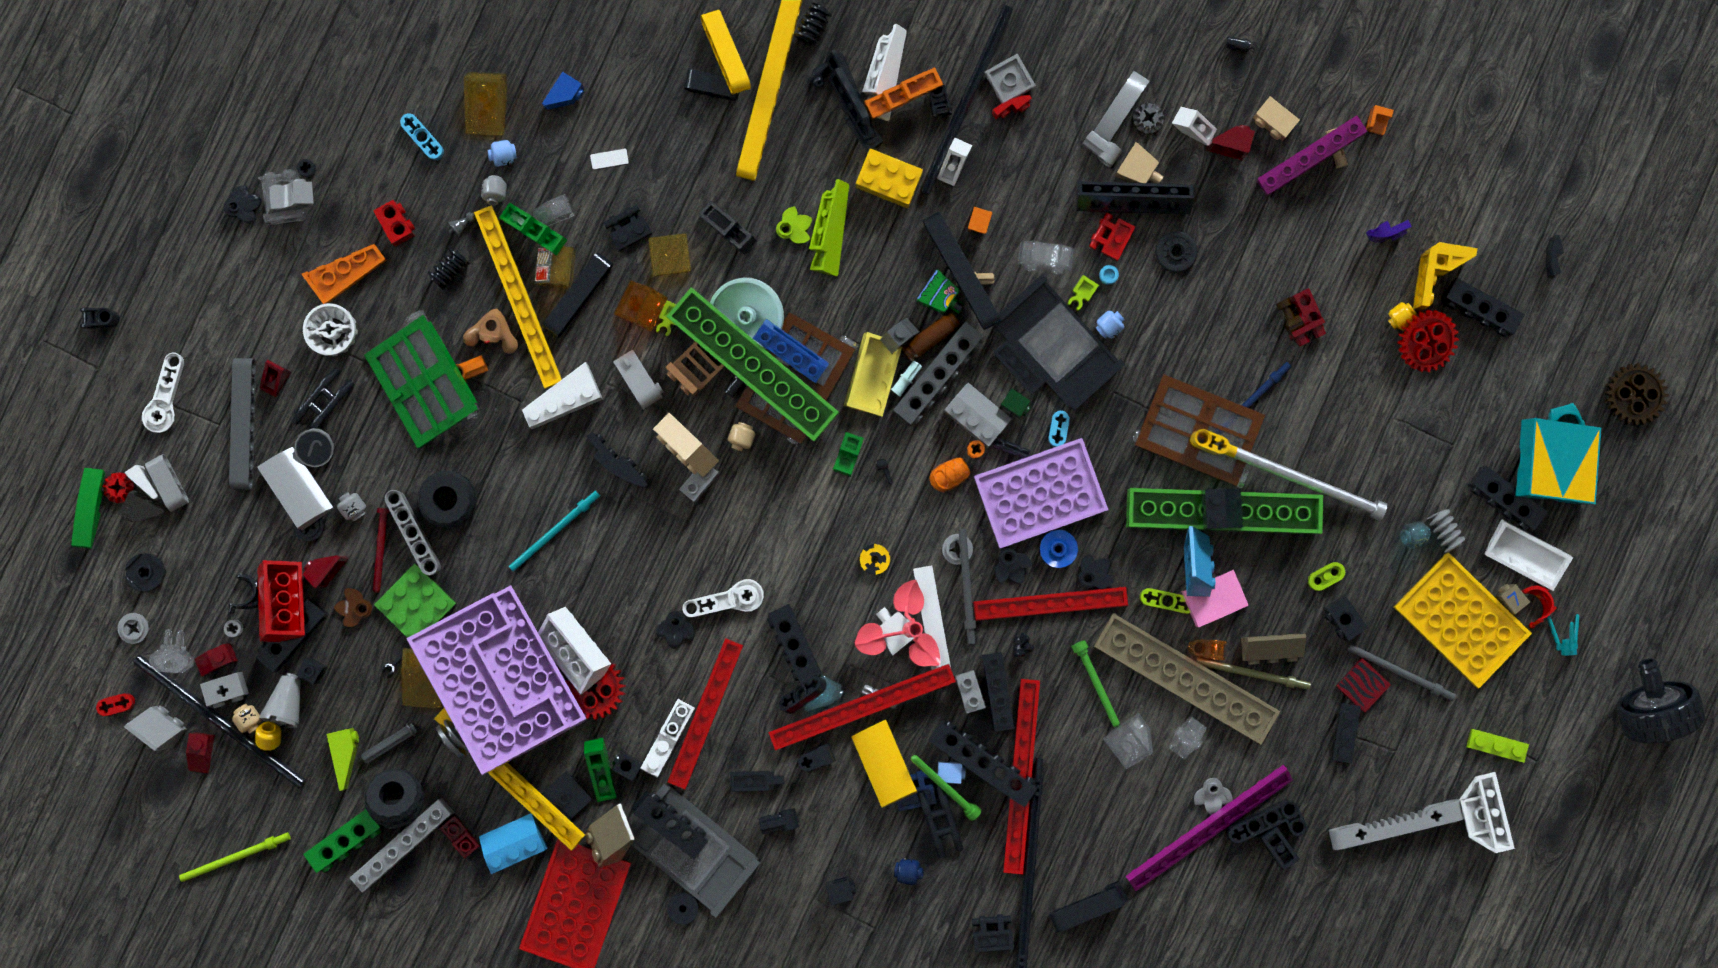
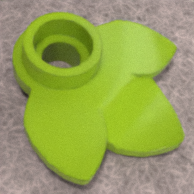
M790 207L784 211L782 221L777 224L776 232L783 239H790L798 244L805 243L810 240L809 235L805 231L810 227L812 217L797 215L796 207ZM783 227H788L789 232L784 233L782 231Z

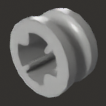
M229 620L224 625V632L229 637H237L243 632V624L239 620ZM231 624L238 626V629L235 630L237 631L236 633L230 632L229 627H232Z

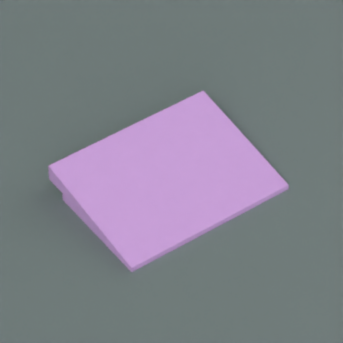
M512 586L495 594L492 593L406 638L481 775L586 721L585 715Z

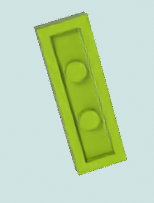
M1471 729L1466 747L1525 763L1529 744Z

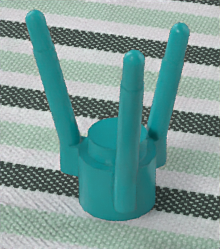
M1579 614L1575 616V623L1570 622L1569 639H1562V643L1559 641L1549 615L1547 621L1553 634L1557 651L1561 650V655L1563 656L1577 655Z

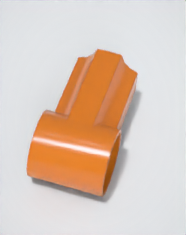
M482 355L461 364H456L457 368L462 370V376L465 381L488 371Z

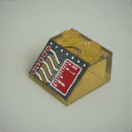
M542 246L537 247L534 285L570 288L573 283L575 249L563 246L556 256Z

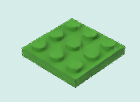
M414 563L374 605L408 638L439 622L457 603Z

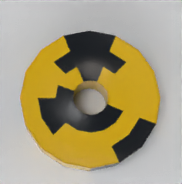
M868 545L860 554L861 567L869 574L877 575L883 573L890 564L889 552L881 545ZM873 556L878 557L879 561L877 563L871 561Z

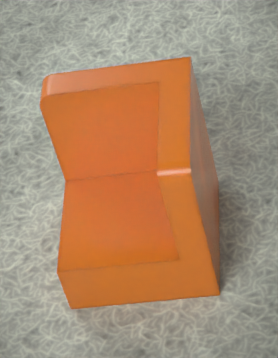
M1375 105L1369 114L1366 126L1367 132L1384 135L1388 120L1392 117L1394 110Z
M974 207L967 232L972 230L986 234L992 212Z

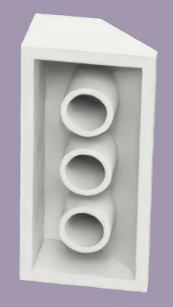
M566 607L547 615L538 634L552 659L577 691L583 694L605 675L611 663Z

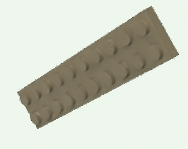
M1112 613L1094 644L1095 648L1262 745L1280 713L1276 708Z

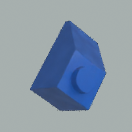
M562 72L542 104L547 110L572 105L576 100L579 101L584 94V87L580 82Z

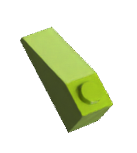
M354 728L327 734L339 791L348 789L358 748L357 743L359 742L358 733L354 731Z

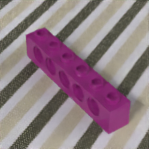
M1356 115L1257 178V182L1265 195L1269 196L1365 135L1367 130Z

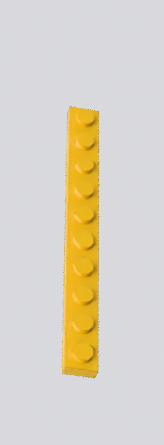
M492 205L474 212L542 384L546 389L557 384L562 378Z

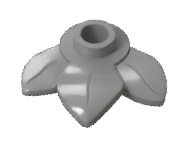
M1216 778L1207 779L1203 784V788L1199 789L1194 795V804H1204L1206 811L1210 815L1220 810L1222 804L1226 805L1233 801L1230 790L1223 787L1220 780ZM1212 786H1216L1215 790H1210Z

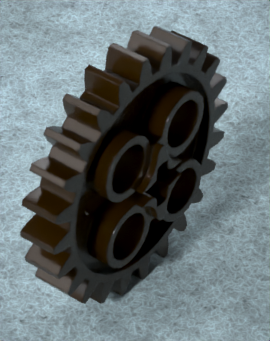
M1640 363L1635 364L1634 367L1632 364H1628L1627 369L1624 366L1620 367V372H1613L1615 377L1608 378L1612 383L1605 385L1610 389L1604 392L1605 395H1609L1605 402L1611 403L1607 409L1615 410L1612 416L1619 414L1618 421L1625 419V424H1630L1632 421L1633 426L1638 425L1639 422L1641 425H1644L1646 420L1653 422V417H1660L1658 412L1665 411L1661 405L1668 404L1667 401L1663 400L1669 396V394L1664 393V390L1668 389V387L1662 386V383L1666 381L1665 379H1658L1661 373L1653 374L1655 368L1648 370L1647 364L1642 367ZM1635 376L1640 380L1639 385L1634 383ZM1621 389L1626 392L1625 398H1622L1620 395ZM1648 390L1653 394L1652 400L1647 397ZM1634 403L1639 406L1638 412H1635L1633 409Z

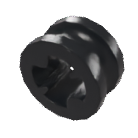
M303 159L298 163L297 170L303 177L310 178L315 174L316 166L311 160ZM305 164L311 166V168L308 169V173H306L304 170L302 171V168H305Z

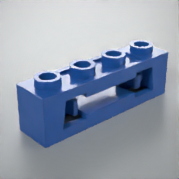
M768 319L763 322L752 338L814 383L818 381L829 365L827 361Z

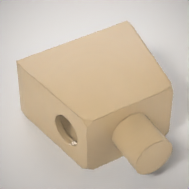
M1137 142L1115 174V177L1129 183H1146L1150 181L1151 183L1159 184L1164 176L1154 171L1159 162Z

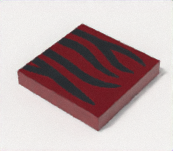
M1363 658L1336 685L1355 705L1361 706L1363 713L1391 686Z

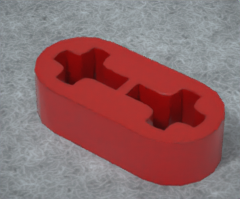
M128 693L115 695L100 700L96 705V710L102 716L114 715L132 709L135 705V699ZM124 698L129 700L126 706L118 705V702L123 701ZM105 703L107 705L113 704V707L109 708L108 712L102 709Z

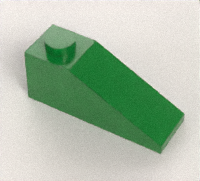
M604 738L585 741L584 755L597 802L615 799L616 791Z

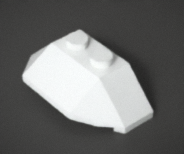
M1492 772L1475 776L1459 799L1469 838L1494 853L1515 849L1496 773Z

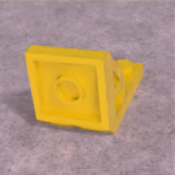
M1439 242L1422 253L1413 309L1415 311H1422L1428 308L1430 304L1432 305L1434 300L1432 287L1436 284L1437 276L1441 277L1477 255V248Z

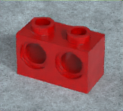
M391 200L373 210L388 239L395 247L415 236L413 233L415 227L410 219L406 220L403 215L406 211L401 203L397 204L394 200ZM390 210H395L393 218L387 217ZM400 226H404V233L397 235V229Z

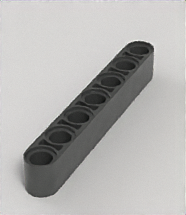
M234 358L232 363L229 485L231 490H251L253 487L256 361L254 358Z

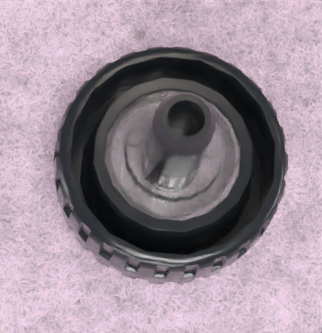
M1653 658L1643 659L1639 662L1638 668H1640L1639 673L1643 686L1625 694L1617 704V713L1624 735L1638 743L1653 744L1677 740L1698 730L1705 721L1704 707L1698 689L1686 682L1663 681L1660 668L1657 666L1658 662Z

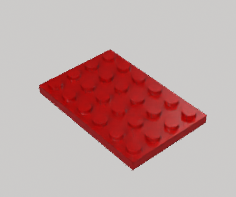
M557 838L519 949L572 968H595L632 862L622 859L619 862L599 868L598 863L593 859L592 848L578 844L571 851Z

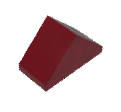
M267 360L259 388L277 397L291 372Z

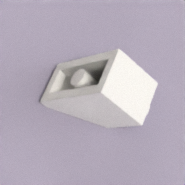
M1180 107L1172 122L1182 133L1207 146L1217 130L1197 110Z
M954 138L937 179L955 186L972 145Z

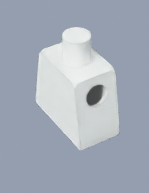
M885 607L876 614L883 623L880 625L883 634L902 631L904 624L909 622L899 611L892 616ZM904 634L884 638L892 655L913 639L906 637Z

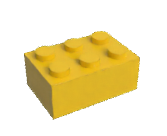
M869 149L856 181V188L908 209L923 174V169Z

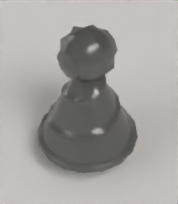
M468 212L465 218L448 222L452 228L448 232L450 234L455 232L460 237L467 223L475 221V214Z

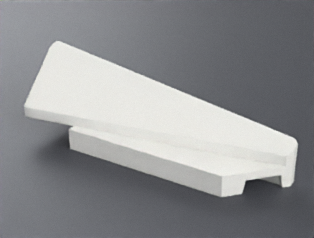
M898 24L893 25V30L888 36L883 35L878 40L862 91L869 95L867 100L882 94L883 91L897 84L906 37V30ZM891 111L877 118L889 121Z

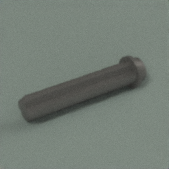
M413 722L406 723L404 728L362 753V760L367 764L409 737H415L416 733L419 732L417 726Z

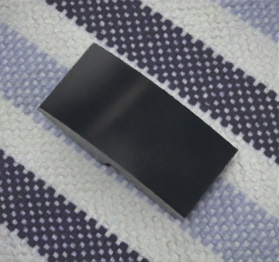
M1560 235L1551 237L1547 245L1546 271L1548 278L1561 273L1557 256L1564 253Z

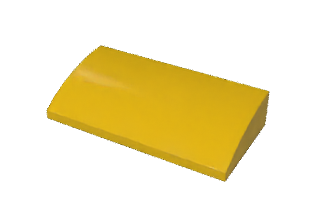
M886 720L852 736L882 808L917 793Z

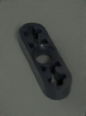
M812 676L784 695L779 702L780 710L792 714L821 695L827 686L825 679L819 676ZM805 691L804 697L800 699L802 692Z

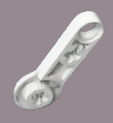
M169 353L165 357L153 399L142 412L143 424L152 432L161 433L167 431L174 422L173 400L184 366L183 357L177 353ZM172 357L179 358V364L175 367H171L169 363ZM169 368L173 371H176V373H171L167 371V369ZM171 377L173 382H169L167 385L165 378ZM158 412H160L162 419H158V422H156L157 419L154 418V415H158Z
M744 579L726 592L686 601L683 604V613L688 617H696L730 608L745 612L753 611L762 604L764 598L763 590L756 581ZM745 590H749V593L752 592L753 594L749 601L742 597L745 594ZM708 599L715 601L712 610L709 607L702 608L704 612H700L701 606L698 601L701 600V604L708 603ZM689 603H694L697 606V611L694 614H689L686 610Z

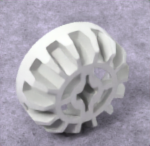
M319 305L312 309L304 320V339L315 352L324 356H338V354L347 352L348 348L355 343V335L358 333L356 321L348 310L339 305ZM332 318L342 321L344 325L334 323ZM333 327L334 330L329 334L328 331ZM342 333H346L344 339L337 344L336 339ZM321 337L333 340V345L325 343Z

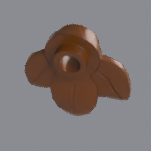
M346 588L344 590L346 599L338 602L334 609L340 615L345 616L343 626L353 627L358 625L361 619L371 615L372 605L369 601L363 599L360 591ZM362 605L366 607V611L364 613L360 611V607Z

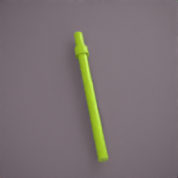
M287 832L275 838L274 836L269 837L262 843L179 875L180 881H187L265 849L276 848L278 844L290 840V834Z

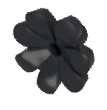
M1021 633L1020 638L1015 637L1014 642L1017 644L1013 647L1015 657H1024L1026 651L1033 652L1034 645L1029 644L1030 637L1025 633Z

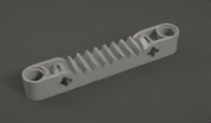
M1453 799L1428 805L1423 811L1418 810L1417 813L1410 812V815L1395 816V819L1388 817L1387 821L1380 819V823L1373 821V824L1365 823V826L1353 823L1329 830L1333 850H1340L1463 820L1464 816L1460 800ZM1434 812L1437 813V815L1434 816L1435 819L1431 818V815H1434ZM1358 829L1363 831L1360 837L1356 836Z

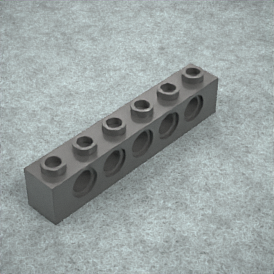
M965 322L893 409V412L908 425L917 424L923 417L922 411L925 408L929 410L935 403L933 398L936 394L941 395L947 388L945 383L949 378L953 380L959 373L958 367L961 364L965 366L971 359L969 354L972 350L977 351L983 344L981 340L983 335L969 323ZM966 341L969 344V348L961 350L958 343ZM954 356L957 359V363L949 365L946 358ZM937 370H941L944 372L945 378L938 380L935 378L934 373ZM930 385L933 392L926 395L922 392V387ZM918 400L921 403V407L917 410L912 409L910 402Z

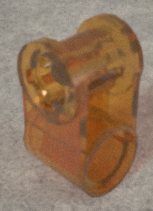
M1194 639L1189 643L1188 651L1193 656L1225 661L1223 656L1227 641ZM1198 642L1202 645L1200 653H1196L1194 650Z

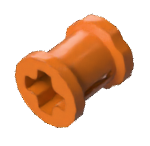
M978 440L972 441L967 447V454L973 459L980 458L985 451L984 444ZM978 445L980 447V454L978 452L973 454L971 446L975 447Z

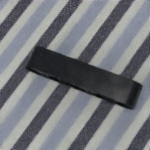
M597 252L546 318L542 327L559 338L609 273L614 263Z

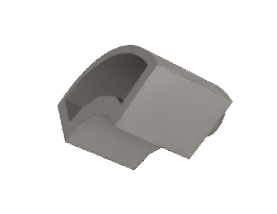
M296 179L283 186L272 185L265 192L267 215L298 212L314 204L312 182H307L304 179Z

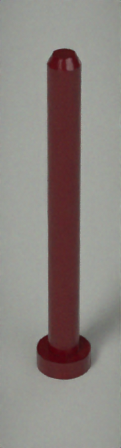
M377 508V513H380L373 580V592L379 593L381 589L387 513H391L387 508Z

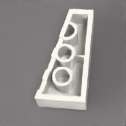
M585 362L523 408L522 411L529 427L535 429L603 400L590 367Z

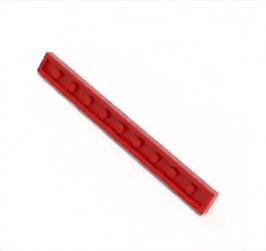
M946 664L768 733L774 749L778 750L952 684L956 680L950 665Z
M1020 679L1013 765L1021 770L1019 774L1025 778L1027 776L1032 778L1040 680ZM1014 779L1011 786L1013 789L1019 790L1022 787V783L1020 780ZM1011 798L1009 801L1003 872L1023 874L1029 802L1024 808Z

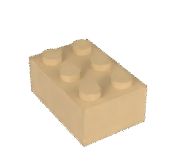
M670 413L653 428L659 434L656 438L676 455L694 475L698 472L704 477L718 463L719 460Z

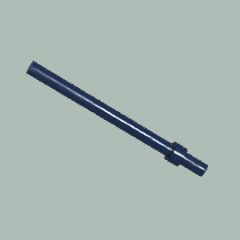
M1286 362L1277 371H1273L1269 375V379L1242 406L1250 408L1274 384H1278L1282 380V376L1292 366ZM1233 413L1220 426L1229 428L1241 416ZM1216 429L1213 433L1221 436L1224 431Z

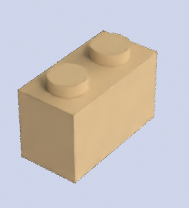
M1271 96L1253 117L1259 127H1265L1270 131V135L1274 139H1280L1281 141L1286 138L1300 121Z

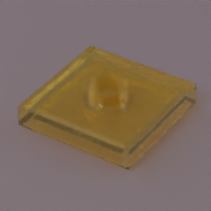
M686 233L649 238L653 276L691 272Z

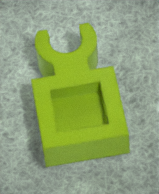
M1083 275L1072 291L1076 296L1071 297L1067 305L1076 301L1078 302L1076 311H1079L1083 305L1082 300L1084 299L1088 302L1099 285Z
M668 300L666 301L659 318L663 319V323L657 326V332L664 326L667 328L665 335H670V325L674 323L666 316L676 304Z

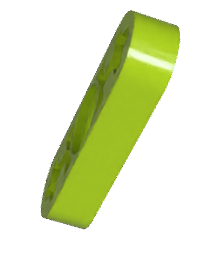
M1146 588L1140 593V601L1144 605L1180 613H1190L1189 608L1186 611L1184 606L1177 605L1178 609L1174 608L1177 603L1176 597H1180L1179 602H1186L1183 595ZM1150 591L1152 596L1158 597V593H1161L1158 599L1159 605H1156L1157 600H1150L1149 603L1146 602L1147 599L1144 598V594H1148ZM1166 595L1171 596L1173 599V603L1169 607L1164 606L1162 603V599Z

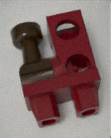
M1309 288L1275 304L1279 311L1283 310L1287 320L1285 328L1289 333L1288 335L1290 339L1294 338L1299 347L1310 342L1305 333L1309 330L1312 331L1315 339L1326 334L1323 326L1325 321ZM1292 303L1295 304L1299 314L1294 315L1289 307Z

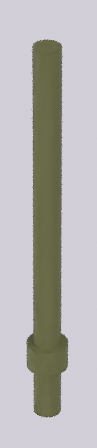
M1199 657L1196 658V662L1204 667L1284 684L1289 688L1310 689L1311 682L1297 680L1293 676L1284 677Z

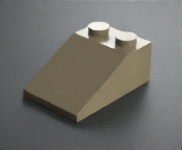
M621 804L616 805L592 823L585 834L586 841L593 850V859L598 863L599 868L621 861L634 841V836Z

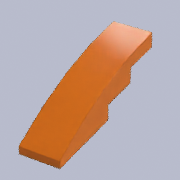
M934 67L902 81L899 85L883 91L882 94L864 101V105L871 120L941 87L943 83Z

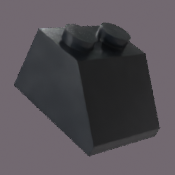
M1206 489L1201 491L1204 529L1243 528L1241 489Z

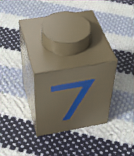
M1505 584L1498 590L1500 593L1495 596L1511 614H1517L1530 603L1516 584Z

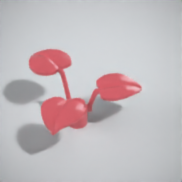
M917 580L908 581L898 588L893 598L895 609L904 612L905 617L909 620V622L904 624L902 631L883 634L882 628L878 624H865L857 634L854 642L855 647L861 653L877 655L886 649L884 638L904 634L908 638H913L915 642L909 647V656L914 664L918 666H939L940 653L936 641L929 634H922V625L919 622H915V619L909 616V614H917L923 609L924 596Z

